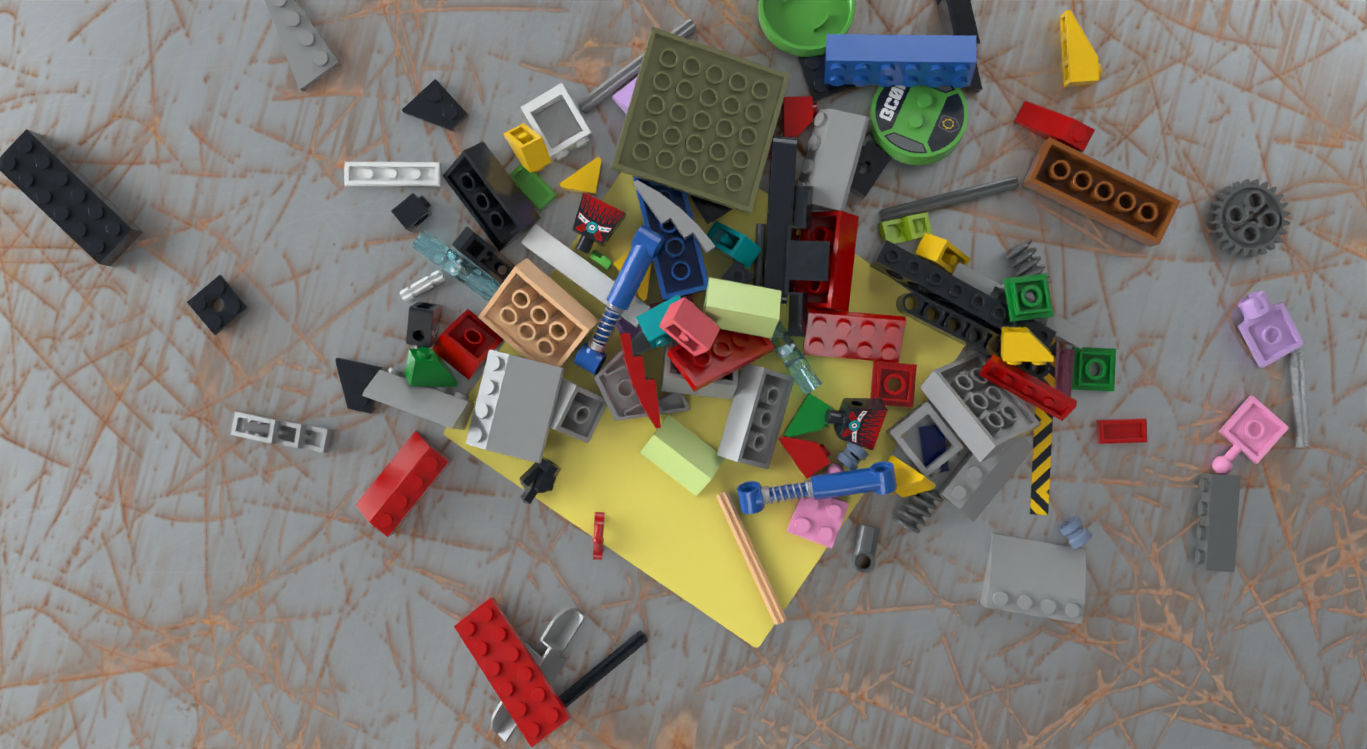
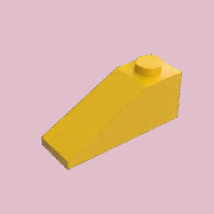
M1065 10L1059 16L1064 87L1093 85L1101 78L1102 66L1098 63V56L1072 11Z

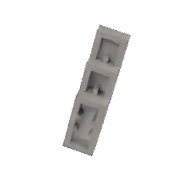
M638 180L633 183L662 226L671 220L684 240L694 235L706 254L715 249L716 246L704 231L680 207Z
M235 412L231 435L270 444H280L293 448L328 453L333 429Z

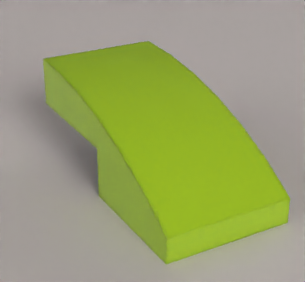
M928 212L878 223L882 244L886 240L899 244L923 238L925 233L933 235Z

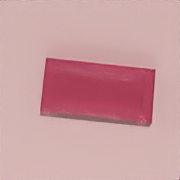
M1060 349L1058 352L1056 389L1071 397L1074 349Z

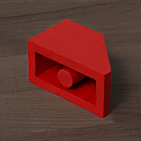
M813 96L784 97L782 103L784 137L798 138L811 125L813 118L817 115V103H813Z
M782 435L778 438L806 479L831 463L827 458L831 454L823 443L818 445L815 441Z

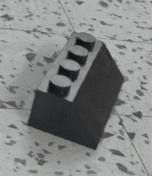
M484 141L465 149L442 175L499 252L529 231L541 219Z

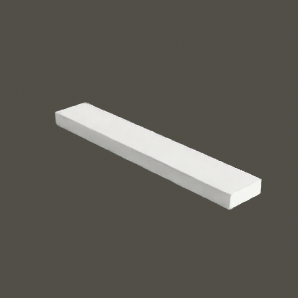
M535 224L521 244L607 306L608 301L606 299L615 281ZM634 296L629 309L625 310L620 316L637 328L639 323L636 317L650 310L651 307Z

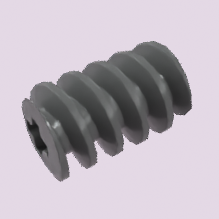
M1032 239L1009 249L1011 252L1006 259H1015L1011 268H1020L1015 274L1016 277L1042 274L1041 272L1046 268L1045 264L1037 265L1041 260V256H1032L1037 251V248H1028L1032 243ZM1043 273L1047 274V278L1050 277V273Z
M934 489L918 493L917 496H908L912 503L904 502L903 505L906 511H897L901 519L894 517L892 519L908 531L920 533L917 524L925 526L926 522L922 517L930 518L932 516L928 508L937 509L933 501H943L939 493Z

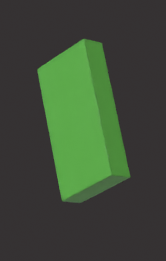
M521 164L509 174L520 191L540 212L558 196L536 172L530 173Z

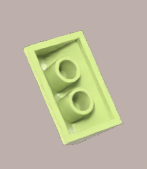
M709 277L702 312L709 316L720 329L772 338L780 316L781 290Z
M670 415L666 417L661 424V428L656 430L640 451L643 456L695 496L710 482L726 459L718 456L716 450Z

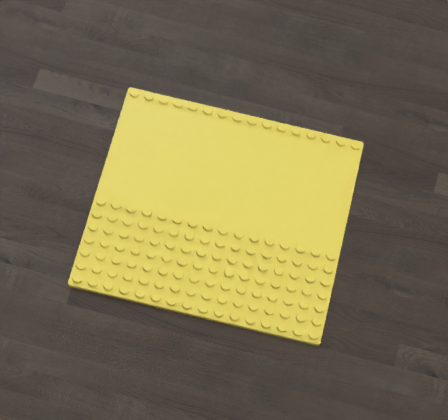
M622 172L602 201L625 212V219L604 247L594 242L589 254L577 250L575 247L581 237L579 234L569 247V249L613 281L616 280L619 274L615 265L613 264L608 271L589 258L593 250H597L612 260L613 263L631 250V243L636 232L644 225L636 188L633 184V176ZM758 188L752 213L747 214L733 209L708 225L690 195L687 194L694 222L706 235L715 221H718L746 235L755 243L756 224H766L767 228L769 194ZM797 230V235H800V237L801 230ZM700 245L708 281L709 277L721 279L734 261L716 249L706 254ZM855 254L849 312L905 316L896 308V301L900 295L912 292L887 275L870 267V263ZM653 260L651 262L648 300L644 302L649 307L650 304L663 302ZM754 262L748 269L752 274H754ZM554 269L550 278L597 319H602V313L606 312L605 308L607 306ZM754 278L748 284L753 285ZM706 291L689 295L693 297L694 305L702 311ZM636 293L635 297L641 300V298ZM788 295L787 305L780 304L779 321L772 338H769L775 346L773 352L749 363L795 377L778 438L781 435L785 436L783 432L808 393L828 404L834 410H839L842 400L845 398H870L873 361L803 355L804 337L788 336L790 295ZM910 297L905 301V306L909 310H912L914 307V301ZM929 308L926 315L932 321L935 318V312L932 308ZM905 316L906 325L899 363L917 365L913 408L885 405L888 411L874 450L862 447L869 456L858 463L857 469L870 468L874 463L887 461L897 444L886 431L923 401H928V397L920 388L921 385L935 369L954 362L965 345ZM952 319L948 321L949 330L954 331L956 328V322ZM616 326L614 327L615 331L611 332L612 337L608 338L609 343L606 344L607 347L605 349L607 357L601 369L622 349L619 337L620 332ZM595 327L561 368H565L564 379L602 396L593 378L595 375L574 364V359L584 343H588L591 336H594L595 333L593 331L597 330V327ZM506 341L499 350V352L525 358ZM788 342H791V344L795 343L796 347H794L795 350L785 357L778 355L779 348ZM665 346L655 347L640 354L643 356L644 371L648 379L654 378L656 381L658 398L670 393L660 391ZM742 368L738 369V380ZM481 376L468 395V401L473 402L474 406L465 430L446 427L444 435L524 490L519 478L535 462L466 444L482 380ZM893 377L889 379L887 386L889 390L897 391L900 387V382L897 378ZM683 394L690 410L659 415L660 424L670 415L718 452L733 398L731 400ZM606 406L589 443L550 427L543 456L558 465L561 470L556 476L552 491L537 493L535 498L592 537H594L595 512L605 513L603 544L738 637L753 647L758 648L775 624L719 504L717 495L724 491L729 492L783 612L827 549V546L787 532L789 522L798 502L796 498H793L792 501L787 499L786 502L780 500L779 503L773 501V504L765 505L762 511L755 514H745L741 511L737 487L744 482L756 481L761 486L771 487L773 485L777 487L778 484L780 486H783L785 483L790 485L791 482L797 484L798 481L803 483L804 480L811 479V477L806 479L778 438L769 469L739 463L726 458L710 482L695 496L640 453L658 429L653 426L648 416L615 421L608 406ZM830 424L828 428L824 426L822 430L792 436L793 438L815 441L818 445L823 443L831 454L827 457L830 462L839 463L843 466L844 471H850L835 457L840 451H844L847 448L846 444L848 442L841 440L837 436L834 424ZM828 465L812 476L826 474L825 471ZM864 493L835 497L849 503L841 527Z

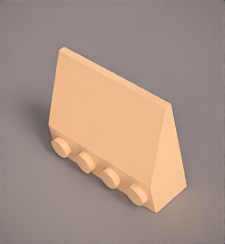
M527 258L513 268L478 316L479 319L526 359L557 367H562L600 322L599 319Z

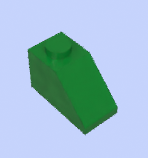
M426 347L409 349L404 374L410 386L457 387L458 382L451 369L433 349Z
M808 393L783 434L787 437L822 430L824 426L828 428L830 424L825 422V414L827 409L834 408Z

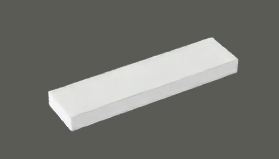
M345 162L344 186L441 187L442 164L440 162Z

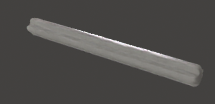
M688 19L670 33L687 38L696 31V25L691 19ZM644 53L578 101L577 104L581 111L587 113L638 75Z

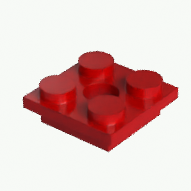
M873 361L870 398L881 399L884 405L913 408L917 365ZM893 377L897 378L900 382V387L897 391H891L887 386L889 379Z

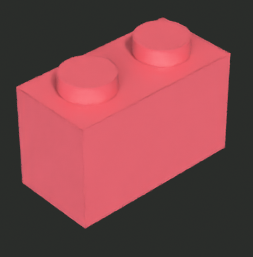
M685 297L670 304L659 325L661 329L694 356L710 350L720 330V327L709 316H706L693 302Z

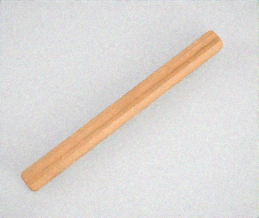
M728 491L719 493L717 495L719 504L774 624H781L786 621L785 614Z

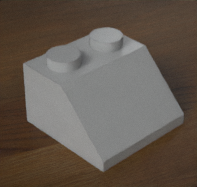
M562 378L550 427L589 443L607 404L602 396Z

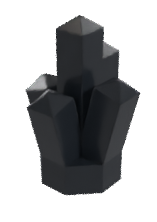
M544 456L541 463L535 462L519 478L525 490L521 495L523 503L531 504L537 493L552 491L556 476L561 468Z

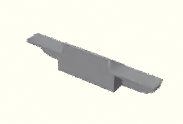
M958 263L952 274L954 277L989 296L993 289L1001 293L997 300L1007 305L1004 284L1000 285L971 268ZM1025 296L1028 302L1034 303V300ZM1054 314V317L1044 318L1041 323L1057 332L1054 338L1082 349L1090 334L1088 331Z
M569 607L562 610L550 622L540 638V641L548 647L543 657L523 641L551 685L567 661L565 657H561L586 618L576 608ZM500 701L491 717L490 726L507 743L517 725L502 701Z

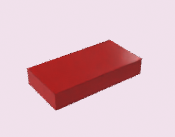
M1147 418L1097 420V444L1147 442Z

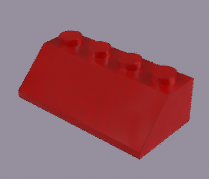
M844 211L812 212L811 230H801L800 241H830L828 281L797 280V288H795L794 292L808 293L807 309L849 312L859 216Z
M416 430L356 503V506L369 523L389 537L396 532L453 460Z

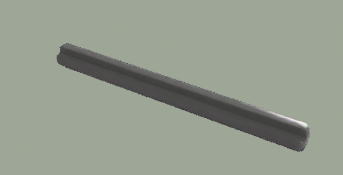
M1011 176L881 209L879 211L882 222L1014 190L1019 187V180L1017 176Z

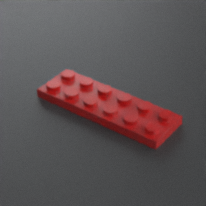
M489 598L454 626L530 747H535L572 718L495 598Z

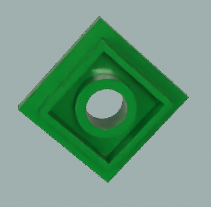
M1047 274L1003 279L1010 322L1054 317ZM1026 291L1033 293L1035 297L1034 303H1030L1025 299Z
M1072 347L1070 390L1114 391L1116 349L1082 347L1080 349ZM1093 362L1097 363L1100 368L1096 376L1091 375L1089 372V366Z

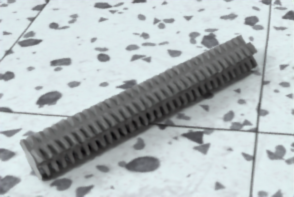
M1291 352L1292 354L1289 356H1292L1290 359L1293 360H1290V362L1293 363H1290V365L1293 366H1290V368L1293 369H1290V371H1294L1291 372V374H1294L1291 375V377H1294L1291 378V380H1294L1291 381V383H1294L1291 385L1295 386L1291 387L1295 389L1292 390V392H1295L1292 393V395H1295L1292 396L1295 398L1292 399L1295 401L1292 403L1296 407L1293 408L1296 410L1293 411L1296 413L1293 414L1296 416L1293 418H1296L1294 420L1296 423L1294 424H1297L1294 426L1297 427L1294 429L1297 430L1294 433H1298L1295 435L1298 436L1295 437V439H1298L1295 440V442H1298L1295 445L1298 446L1295 447H1311L1308 446L1311 444L1308 443L1310 442L1308 440L1310 437H1307L1310 436V434H1307L1310 433V431H1307L1310 428H1307L1309 427L1307 425L1309 424L1307 422L1309 421L1307 419L1309 418L1307 416L1309 413H1307L1308 407H1306L1308 406L1306 404L1308 403L1306 401L1308 400L1306 398L1307 389H1305L1307 388L1305 386L1307 385L1305 383L1307 382L1305 380L1306 369H1304L1306 366L1303 363L1305 357H1302L1305 354H1302L1304 352Z

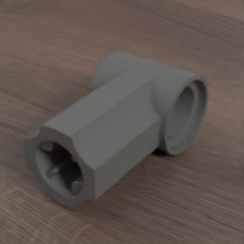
M859 524L854 554L851 558V564L855 570L861 573H869L874 569L880 528ZM862 555H866L869 559V563L865 568H860L857 564L858 558Z

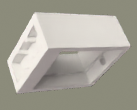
M562 83L520 107L533 130L543 138L551 160L557 159L559 161L570 154L569 150L576 146L578 149L584 147L590 142L589 138L593 137ZM564 99L583 131L551 148L533 116Z

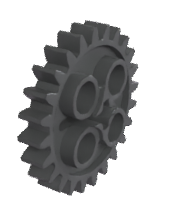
M1245 179L1242 183L1239 181L1232 183V187L1227 186L1224 188L1225 193L1217 195L1220 201L1212 203L1217 210L1209 212L1210 215L1215 216V220L1210 221L1209 224L1216 225L1217 227L1211 232L1212 234L1219 233L1220 236L1216 242L1225 241L1223 249L1232 247L1231 254H1237L1240 251L1241 257H1245L1248 254L1250 257H1255L1258 253L1260 255L1267 254V249L1274 250L1276 248L1274 243L1283 242L1279 235L1288 233L1283 229V226L1289 225L1290 222L1284 220V217L1291 213L1283 210L1288 205V202H1280L1284 195L1276 196L1274 194L1277 187L1267 189L1268 182H1264L1259 186V179L1252 180L1251 183L1249 179ZM1250 196L1255 199L1254 207L1249 203ZM1264 205H1266V209L1264 211L1250 218V222L1242 224L1239 228H1237L1235 232L1233 231V228L1236 225L1247 220L1250 217V214L1258 212ZM1231 210L1236 213L1235 221L1230 218ZM1264 215L1269 218V226H1266L1263 222ZM1245 229L1250 232L1249 241L1244 237Z

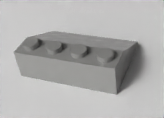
M489 349L466 444L541 463L565 368Z
M976 352L935 369L920 388L981 463L997 455L1039 427L1041 423L1018 396L979 375L981 368L988 360L983 354Z
M995 533L991 534L980 604L990 609L1082 623L1086 594V549H1072L1071 546Z

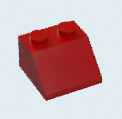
M467 309L441 333L433 350L439 357L470 380L486 363L489 349L496 351L504 339Z

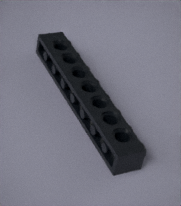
M888 240L879 247L870 267L999 335L1002 334V327H1027L1049 349L1057 333L1034 319L1010 322L1008 305Z

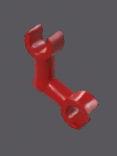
M595 512L594 537L592 539L593 560H603L605 513Z

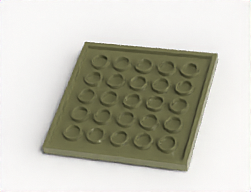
M652 27L611 169L747 214L752 213L790 74Z

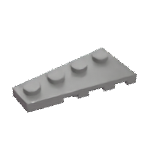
M265 0L299 90H305L340 65V62L296 0Z

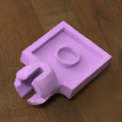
M1264 291L1253 292L1247 295L1248 300L1244 297L1238 302V306L1244 316V321L1237 327L1259 367L1264 368L1304 345L1283 302L1273 305Z

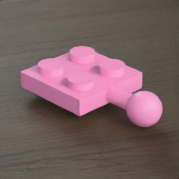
M1249 396L1218 431L1233 446L1224 456H1218L1213 460V470L1217 474H1228L1232 469V461L1240 452L1253 463H1259L1289 427L1254 396Z
M831 463L827 466L825 473L843 472L844 468L839 463ZM809 496L805 499L800 497L789 522L787 532L832 548L849 503L835 497L814 500V498H809Z

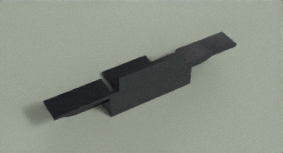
M936 0L943 35L976 36L977 44H980L971 0ZM976 63L971 85L965 87L976 90V93H979L983 88Z
M795 186L793 226H788L785 295H790L788 336L806 337L808 293L794 292V288H797V280L828 281L830 241H799L800 235H797V230H811L813 186Z

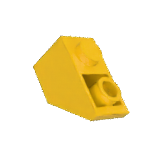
M1002 327L1001 357L1003 361H1007V364L1020 365L1024 361L1032 362L1034 365H1046L1047 362H1054L1051 351L1027 327Z

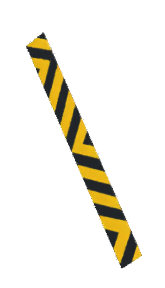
M1056 338L1053 339L1049 347L1054 357V362H1049L1050 372L1043 378H1037L1053 388L1055 387ZM1035 406V417L1041 425L1034 429L1030 514L1048 515L1053 416Z

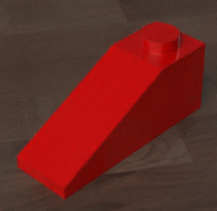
M1026 100L1014 120L1015 124L1045 140L1050 137L1081 153L1087 147L1095 129L1074 118Z

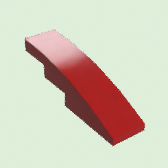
M620 333L623 359L633 389L653 426L661 428L656 381L654 378L645 379L643 356H633L630 333Z

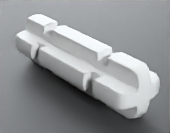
M437 270L431 273L430 277L426 276L412 284L411 288L407 287L401 290L400 295L405 302H410L415 299V296H420L433 289L434 285H440L445 282V277L441 271Z

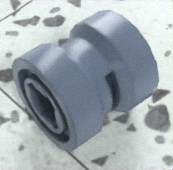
M848 442L846 444L847 448L844 451H840L835 457L849 470H856L858 463L865 460L869 454L861 446Z
M1077 515L1066 520L1058 528L1060 533L1069 539L1068 543L1072 549L1081 547L1092 538L1091 532L1082 526V520Z

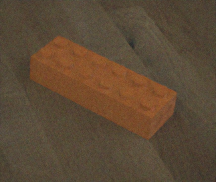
M1050 137L1042 142L1022 183L1023 186L1149 247L1161 243L1180 203V200Z

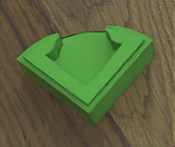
M593 250L589 258L608 271L613 265L612 260L597 250Z

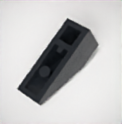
M468 226L452 244L459 252L501 285L516 266Z

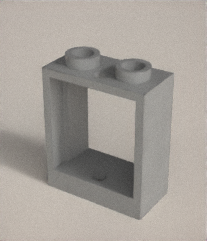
M924 401L886 431L917 471L925 477L930 476L931 478L942 470L940 466L947 460L950 463L961 455L959 451L964 448L931 405ZM928 414L951 443L952 447L925 467L902 439L901 435Z

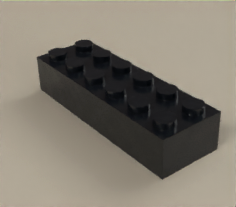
M26 129L0 156V171L98 264L111 266L143 233L137 225L39 133Z

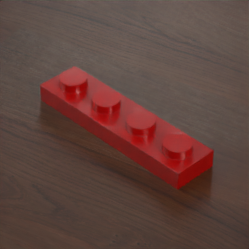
M994 354L980 370V376L1061 421L1076 408L1077 400L1016 366L1007 364V361H1003Z

